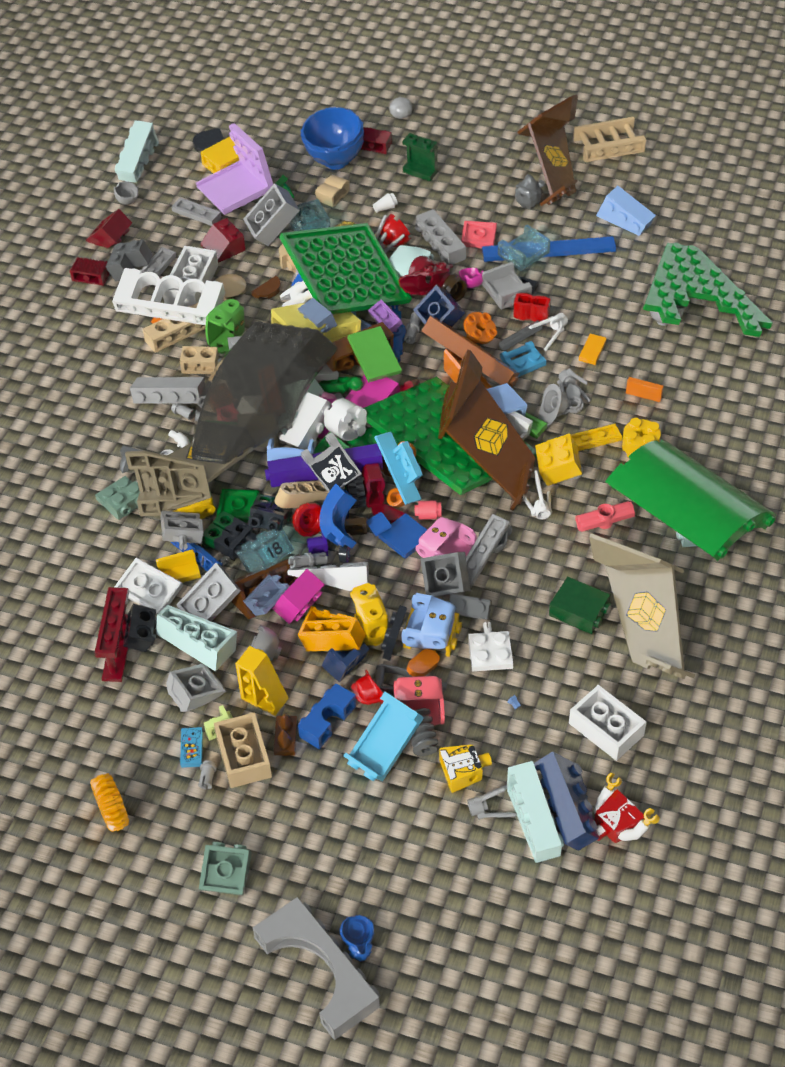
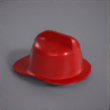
M365 670V675L352 684L351 689L360 703L369 705L379 702L382 705L384 701L380 698L383 692L372 680L368 671Z

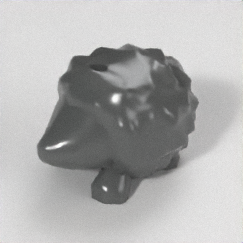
M527 174L525 179L516 185V201L523 208H534L541 201L542 188L545 186V182L539 180L537 183L533 176Z

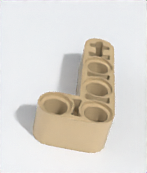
M319 480L282 483L274 501L281 508H298L306 503H316L322 506L328 492Z

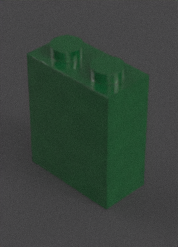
M567 576L550 602L549 616L592 634L595 628L601 626L604 614H608L611 609V594Z

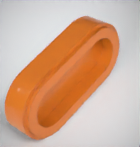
M431 649L422 650L409 661L407 672L412 677L426 676L437 667L440 660L438 653Z

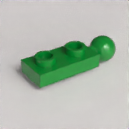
M338 377L335 380H322L318 383L324 392L345 393L349 391V388L353 391H359L363 387V381L359 377Z

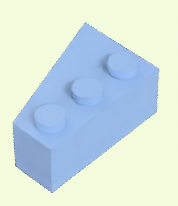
M617 185L606 196L596 216L640 236L651 225L656 215Z

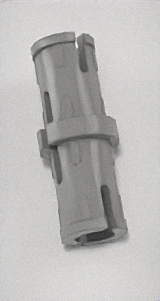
M415 312L411 314L410 322L406 326L407 332L404 341L408 344L415 342L416 334L420 330L419 324L421 319Z
M325 552L317 554L304 553V555L290 556L288 559L290 568L326 565L328 562Z

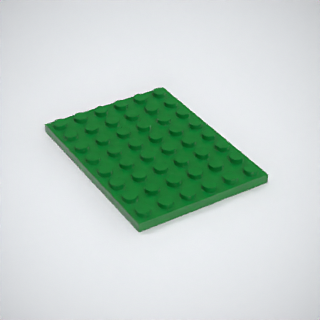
M437 376L363 408L367 411L368 424L381 434L391 432L397 445L403 441L413 444L416 449V461L459 495H463L493 480L447 433L442 439L438 438L443 401L449 385ZM525 442L535 458H537L536 450Z

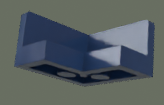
M365 644L360 647V650L354 648L353 650L335 651L331 648L325 657L322 667L340 682L366 657L370 648Z

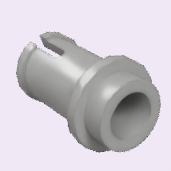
M173 403L171 407L174 414H179L188 420H191L195 415V410L183 405V403Z
M205 760L200 765L201 775L198 786L206 789L208 785L207 788L211 789L213 775L217 767L215 762Z

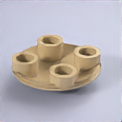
M226 274L215 280L223 283L225 289L223 300H229L231 297L242 295L246 292V281L239 275Z

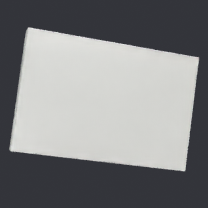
M135 558L115 587L128 588V599L141 606L156 609V614H158L163 608L170 605L183 587V584L140 559Z

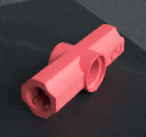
M631 501L612 506L601 504L595 511L577 515L575 521L578 530L581 532L597 527L608 529L614 522L635 517V511Z

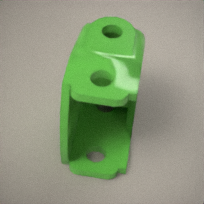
M235 299L222 302L206 316V340L210 347L218 348V353L227 354L229 352L228 338L242 336L245 331L244 307L239 305V302Z

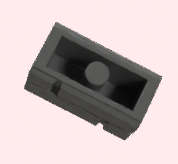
M451 594L450 602L456 607L455 613H458L460 616L489 620L492 600Z

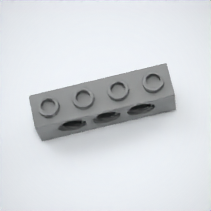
M434 209L416 215V230L423 235L426 242H429L432 249L440 255L442 261L449 265L466 260V246Z

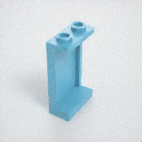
M384 692L380 699L384 701L351 753L344 754V757L349 760L347 762L348 765L356 770L360 767L365 771L363 775L372 781L378 779L383 782L424 719L422 715L387 692Z

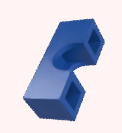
M336 683L331 689H327L320 702L315 703L311 712L300 720L298 724L299 738L320 749L332 735L331 723L325 719L330 716H337L345 720L356 707V695Z

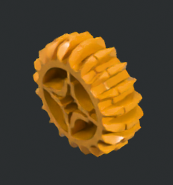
M106 773L96 776V778L91 780L90 784L108 830L113 832L124 829V827L129 825V818L112 775Z

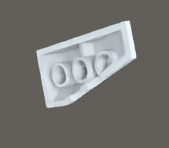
M368 562L343 563L340 567L325 565L321 566V568L311 566L289 568L288 575L299 577L308 569L325 585L347 591H352L354 587L369 583Z

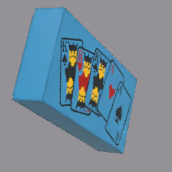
M202 727L181 728V768L200 767L202 764L203 729Z

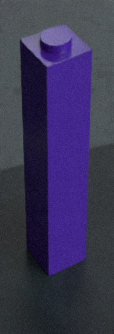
M378 444L344 449L361 473L365 464L379 463L381 470H383L382 454ZM316 453V454H311V455L313 456V458H315L316 456H318V455L321 454V453ZM301 456L267 461L268 469H265L266 481L270 480L271 488L279 487L282 483L319 480Z

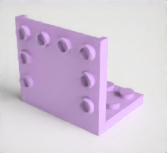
M235 123L229 125L231 131L229 135L232 141H234L235 146L233 148L240 161L196 182L197 188L224 215L260 198L273 185L263 149Z

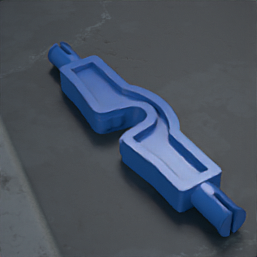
M395 305L396 308L391 306L392 311L402 321L401 311L398 309L399 306ZM404 324L398 327L397 332H392L394 334L393 353L396 359L398 358V363L401 361L400 355H403V342L406 334Z

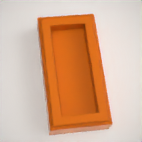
M629 377L626 394L661 402L664 386Z

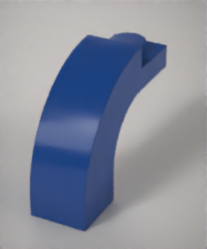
M337 484L332 487L323 502L320 511V529L324 537L336 545H341L342 547L347 545L353 548L357 542L345 531L344 521L348 511L357 500Z

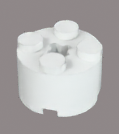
M341 398L331 404L333 406L330 411H326L324 417L325 427L341 439L351 441L365 433L367 411L355 403Z

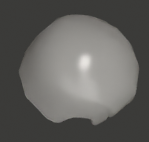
M405 97L395 98L390 104V114L399 119L411 115L412 104L410 100Z
M118 182L117 186L114 187L115 198L119 203L131 204L138 198V188L132 182Z

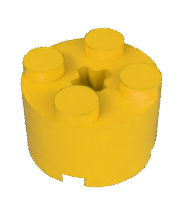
M632 418L624 428L622 450L627 453V457L651 441L657 440L660 442L661 431L659 424L639 418Z

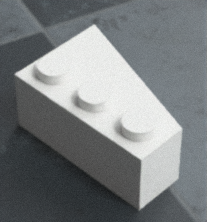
M307 392L296 410L298 412L297 417L294 421H289L288 426L290 428L285 435L281 434L279 439L294 448L303 450L308 449L310 439H314L315 448L317 444L316 439L324 429L325 413L327 410L330 411L332 403Z

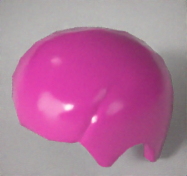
M465 268L459 270V277L466 282L467 288H476L483 282L482 273L484 271L480 273L478 268Z

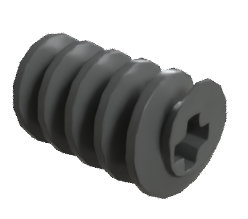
M427 708L414 710L422 715L424 719L411 737L413 753L417 756L431 755L438 750L437 747H434L438 744V740L434 738L436 737V732L432 731L434 729V725L431 724L433 719L431 716H428L431 711Z

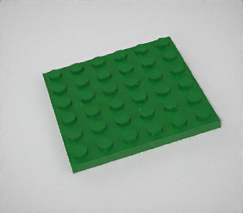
M368 223L281 233L279 237L312 297L332 314L367 310L380 300L387 306L408 304L412 300L410 294L404 292L400 287V277Z

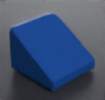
M382 512L366 521L375 536L392 527Z

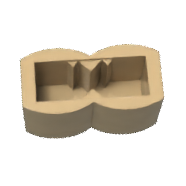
M336 175L329 176L323 184L317 187L315 191L316 201L331 207L336 206L341 198H344L349 192V180Z

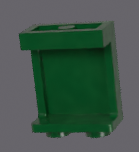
M409 133L402 141V144L407 146V162L402 167V172L431 181L438 173V142Z

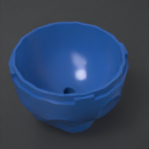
M330 107L317 111L309 116L301 129V139L309 155L316 162L333 170L344 168L357 156L364 143L363 122L353 111L342 107Z

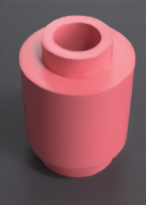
M436 500L418 501V505H415V516H419V520L442 517L441 502H436Z

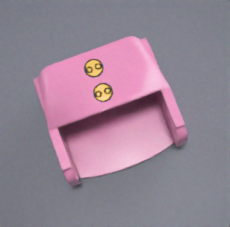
M440 517L419 538L416 551L422 558L455 552H465V556H467L476 542L477 536L474 530L466 525Z

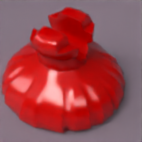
M306 503L296 508L292 517V523L299 535L312 537L321 531L319 520L322 507L320 505Z

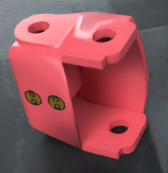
M437 676L400 677L393 681L394 698L412 710L429 709L431 713L428 716H431L433 719L431 724L434 726L444 725L445 713L441 679Z

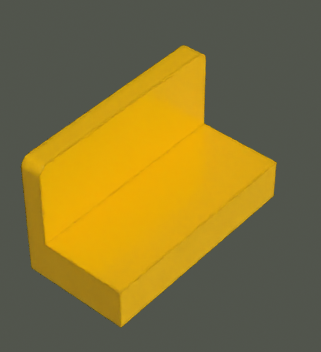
M193 549L156 559L158 570L182 583L201 578Z

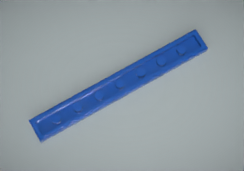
M613 236L482 246L484 262L616 252Z

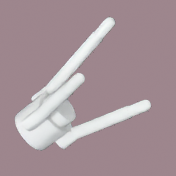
M558 313L555 316L529 326V329L550 322V326L557 330L544 348L545 351L553 344L559 334L564 331V326L568 323L565 314Z
M535 470L534 474L539 500L535 502L534 507L524 494L523 500L530 509L532 516H536L538 519H546L552 514L551 492H547L546 502L543 498L538 471Z

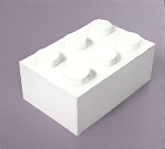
M599 685L570 709L569 724L616 761L645 734L646 721Z

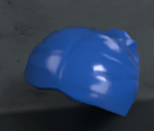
M361 915L346 918L341 923V938L349 946V955L358 961H365L372 952L373 922Z

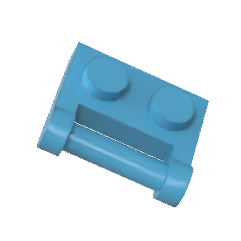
M532 341L526 342L525 345L509 352L500 353L501 361L520 373L518 377L546 366V359L535 348ZM527 351L529 352L528 354H525V355H523V356H521V357H518V358H516V359H513V360L510 359V358H513V357H515V356H518V355H520V354H522V353H525V352H527Z

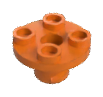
M472 312L464 320L466 338L474 343H490L497 335L496 326L490 314L486 312Z

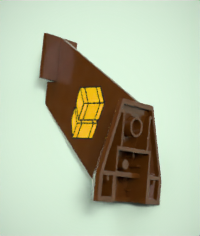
M577 94L539 114L517 131L518 135L532 137L550 196L540 203L541 206L546 203L549 206L562 198L564 194L569 197L576 192L575 183L578 181L574 180L565 126L575 119L578 101Z
M467 349L461 362L457 383L451 381L445 392L438 438L442 439L447 433L512 497L510 510L513 511L517 504H521L523 494L526 495L528 492L529 484H527V480L530 479L533 472L535 456L480 381L483 367L472 351Z

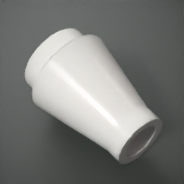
M387 193L372 205L375 212L378 213L395 208L398 202L393 193Z

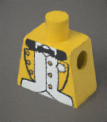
M473 745L439 748V761L451 793L481 781L482 767L492 765L490 754L477 755Z

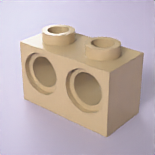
M183 346L180 357L181 372L183 374H217L218 348Z

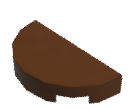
M277 275L251 291L252 296L260 299L259 297H267L269 299L276 296L280 292V279Z

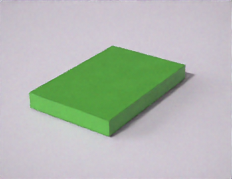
M381 326L348 335L347 339L368 382L401 373L402 369Z

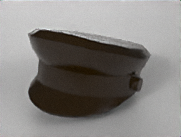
M456 273L448 276L442 285V288L447 290L456 302L460 301L467 291L466 282Z

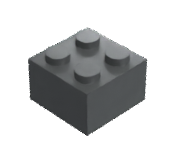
M465 552L420 558L426 595L437 597L471 591Z

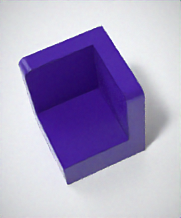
M322 531L321 537L307 538L309 553L325 552L326 556H329L327 539Z

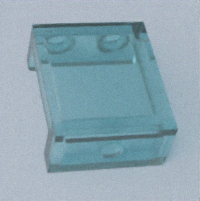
M528 224L524 226V233L508 243L503 239L498 242V255L509 263L513 262L514 267L520 271L550 253V239Z

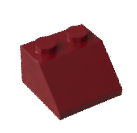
M117 209L100 222L86 241L105 248H109L112 245L115 246L121 242L122 239L120 237L125 236L130 231L129 226L133 222L120 209Z
M228 218L214 223L200 243L203 249L216 251L218 263L246 251L244 235Z

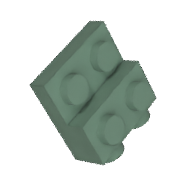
M124 476L95 494L100 504L115 518L120 520L138 508L137 499L140 491L136 481L132 482Z
M212 842V845H205L199 890L244 896L252 852L247 850V846L234 845V848L225 847L226 844L220 842Z

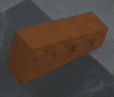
M383 322L361 330L365 331L381 326L393 351L394 334ZM348 336L322 346V360L333 372L351 369L354 365L360 366L347 339Z

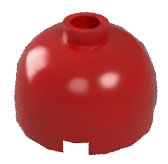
M390 214L385 220L380 235L382 237L386 232L387 236L382 243L390 245L404 234L405 237L393 246L398 248L400 245H405L411 240V237H408L410 232L400 219L396 221L394 219L395 215Z

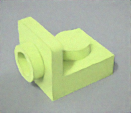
M223 705L219 706V717L204 722L205 732L209 741L216 738L215 722L233 718L230 711H226Z

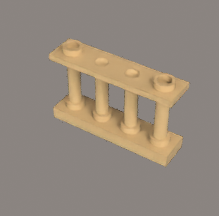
M628 117L574 127V142L582 140L584 144V162L645 152V136L636 137L633 132L635 118ZM627 132L629 138L621 139L619 134ZM612 135L614 141L606 142L603 136ZM597 138L599 143L591 145L589 139Z

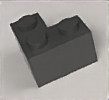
M144 239L118 243L114 246L106 268L115 282L120 281L125 268L132 269L149 265L153 254Z

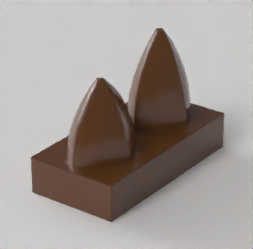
M287 713L282 716H276L274 756H295L297 716H289Z

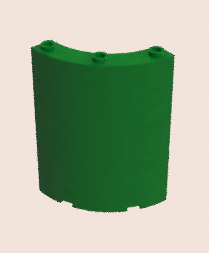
M654 440L635 450L629 455L630 460L624 465L620 463L605 481L612 489L619 491L711 555L717 562L720 558L725 557L728 549L744 534L751 532L755 528L766 530L776 519L774 512L665 440H661V442Z

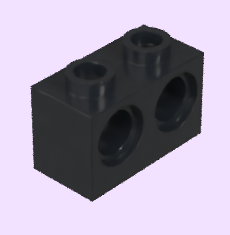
M133 603L127 614L123 647L147 652L149 646H153L156 634H153L157 624V618L155 617L156 609Z

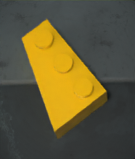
M249 646L235 663L241 699L276 716L289 698L268 655L261 649Z

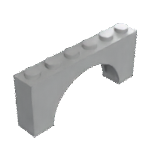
M297 897L254 926V938L267 954L281 948L296 947L311 951L326 962L335 977L336 986L331 1001L320 1012V1021L331 1037L336 1040L380 1008V994L373 985H368L361 969H355L348 953L345 951L342 953L338 948L339 944L333 935L329 936L324 931L325 926L321 920L315 919L311 915L312 911L306 902L302 903Z

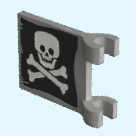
M333 432L326 435L325 438L331 447L313 458L308 449L301 452L302 459L308 464L328 493L335 484L343 488L362 474L340 445Z

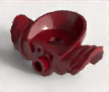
M418 256L411 262L408 274L399 278V285L404 292L411 295H427L436 285L442 288L445 280L450 276L449 271L453 264L435 263L427 256ZM426 276H431L429 283L426 282Z

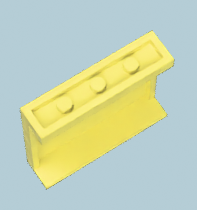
M305 303L271 309V325L281 324L294 336V347L296 349L331 343L361 331V320L352 312L333 314L337 326L331 328L326 333H322L320 330L326 324L317 328L308 318L305 319L304 315L298 311V308Z

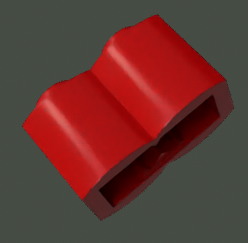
M526 293L516 294L514 318L532 320L534 322L549 318L550 298L532 296Z

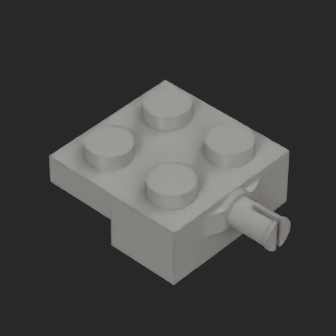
M161 511L163 541L179 542L181 550L188 548L187 542H202L203 523L199 513Z

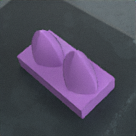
M382 300L368 310L378 323L383 322L391 332H397L398 327L403 324Z

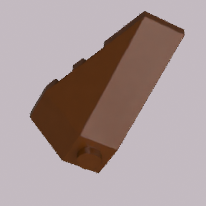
M289 558L233 580L241 591L231 602L248 619L255 617V615L243 601L267 575H279L281 578L278 581L281 584L287 583L289 586L296 581L298 577L288 575L290 568L288 564Z

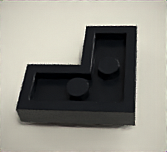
M399 605L398 611H393L390 623L393 625L392 628H387L381 647V650H384L382 659L388 661L391 659L407 607Z

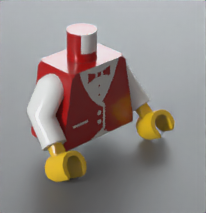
M610 773L607 776L608 786H604L594 808V821L597 824L598 841L606 835L614 843H618L621 840H637L650 828L649 824L658 823L660 817L655 815L650 819L655 810L649 808L643 814L618 789L614 791V787L621 785L622 779L619 777L616 783H612V778L615 774Z

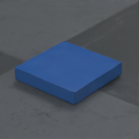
M405 513L391 524L392 527L378 535V538L406 559L416 551L419 538L427 529Z

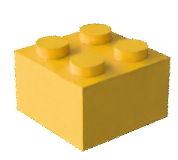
M570 433L535 445L539 474L547 486L582 475L578 446Z

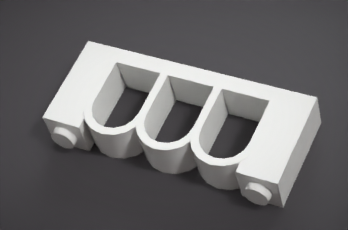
M125 268L112 302L115 310L118 312L206 325L207 314L223 302L225 289L223 283L218 281L206 280V283H203L198 279H190L183 283L179 277L174 275H168L159 279V276L153 272L142 273L141 270L135 268ZM147 285L156 286L151 301L138 299L142 288ZM171 288L179 289L173 305L160 303L163 294ZM190 293H202L197 308L183 306L186 297Z

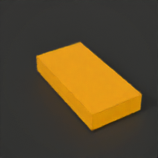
M590 334L579 355V361L596 365L607 338Z

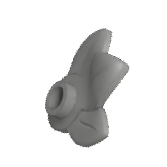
M569 384L566 389L568 406L561 415L569 412L578 413L584 407L583 400L580 398V390L575 385Z

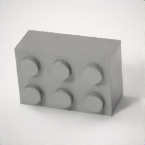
M274 183L245 216L244 221L254 239L269 246L300 210L290 193Z

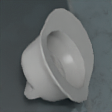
M550 384L543 394L538 419L546 422L547 426L552 424L556 417L564 413L568 406L567 394L562 392L558 385Z

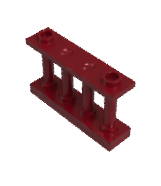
M108 587L94 652L96 658H106L102 681L122 682L129 649L123 647L127 614L125 612L129 597L128 588Z

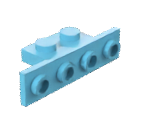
M391 432L375 436L374 438L404 504L407 505L420 501L421 497L414 482L423 474L408 441L402 442L397 446Z

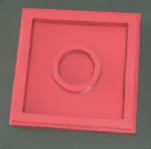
M464 221L462 243L466 247L473 248L494 246L497 223Z

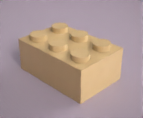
M255 712L214 723L216 738L230 788L272 778L269 759Z

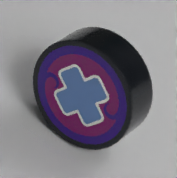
M340 545L339 561L341 563H348L350 547L347 545L342 547Z

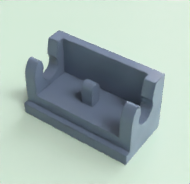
M314 298L298 308V311L304 315L303 317L305 319L308 318L317 328L326 324L320 330L322 333H326L331 328L337 326L333 314Z
M267 575L243 601L255 616L266 614L290 587L287 583L281 584L278 581L281 578L279 575Z

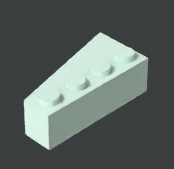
M135 120L133 126L130 127L129 137L125 140V147L120 153V160L115 166V173H117L119 180L137 183L144 171V164H148L149 155H153V147L158 146L159 141L153 123Z
M169 605L157 614L156 634L214 671H217L236 651L237 631Z
M533 761L508 767L507 792L535 863L561 856V847L564 846L561 834L557 833L556 822L549 810L548 802Z

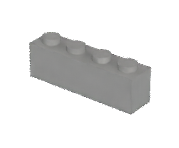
M137 377L130 387L134 404L201 403L207 394L204 377Z

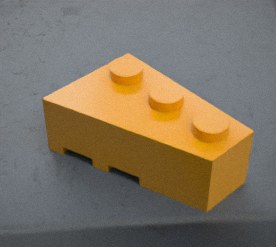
M314 606L310 607L298 633V637L306 651H329L331 648L335 651L353 650L354 648L360 650L366 636L357 618L340 613L334 615L328 610H317Z

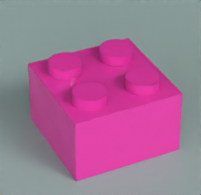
M306 569L282 594L272 609L288 624L294 619L298 621L321 596L323 592L320 590L325 584L311 571Z

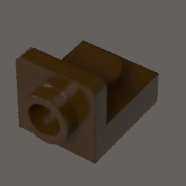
M346 515L344 521L345 531L351 536L367 534L366 517L347 519Z

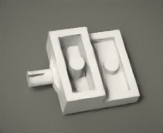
M484 622L483 633L468 634L472 672L513 669L509 631L492 632L491 622H488V628L487 622Z

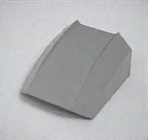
M205 664L171 671L166 683L168 695L173 698L181 712L201 707L226 692L225 687Z

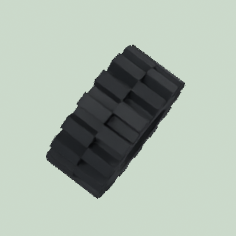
M362 475L346 485L347 491L357 500L351 509L366 507Z

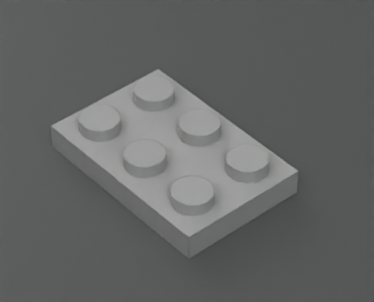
M215 563L176 605L182 611L212 622L241 590L222 566Z

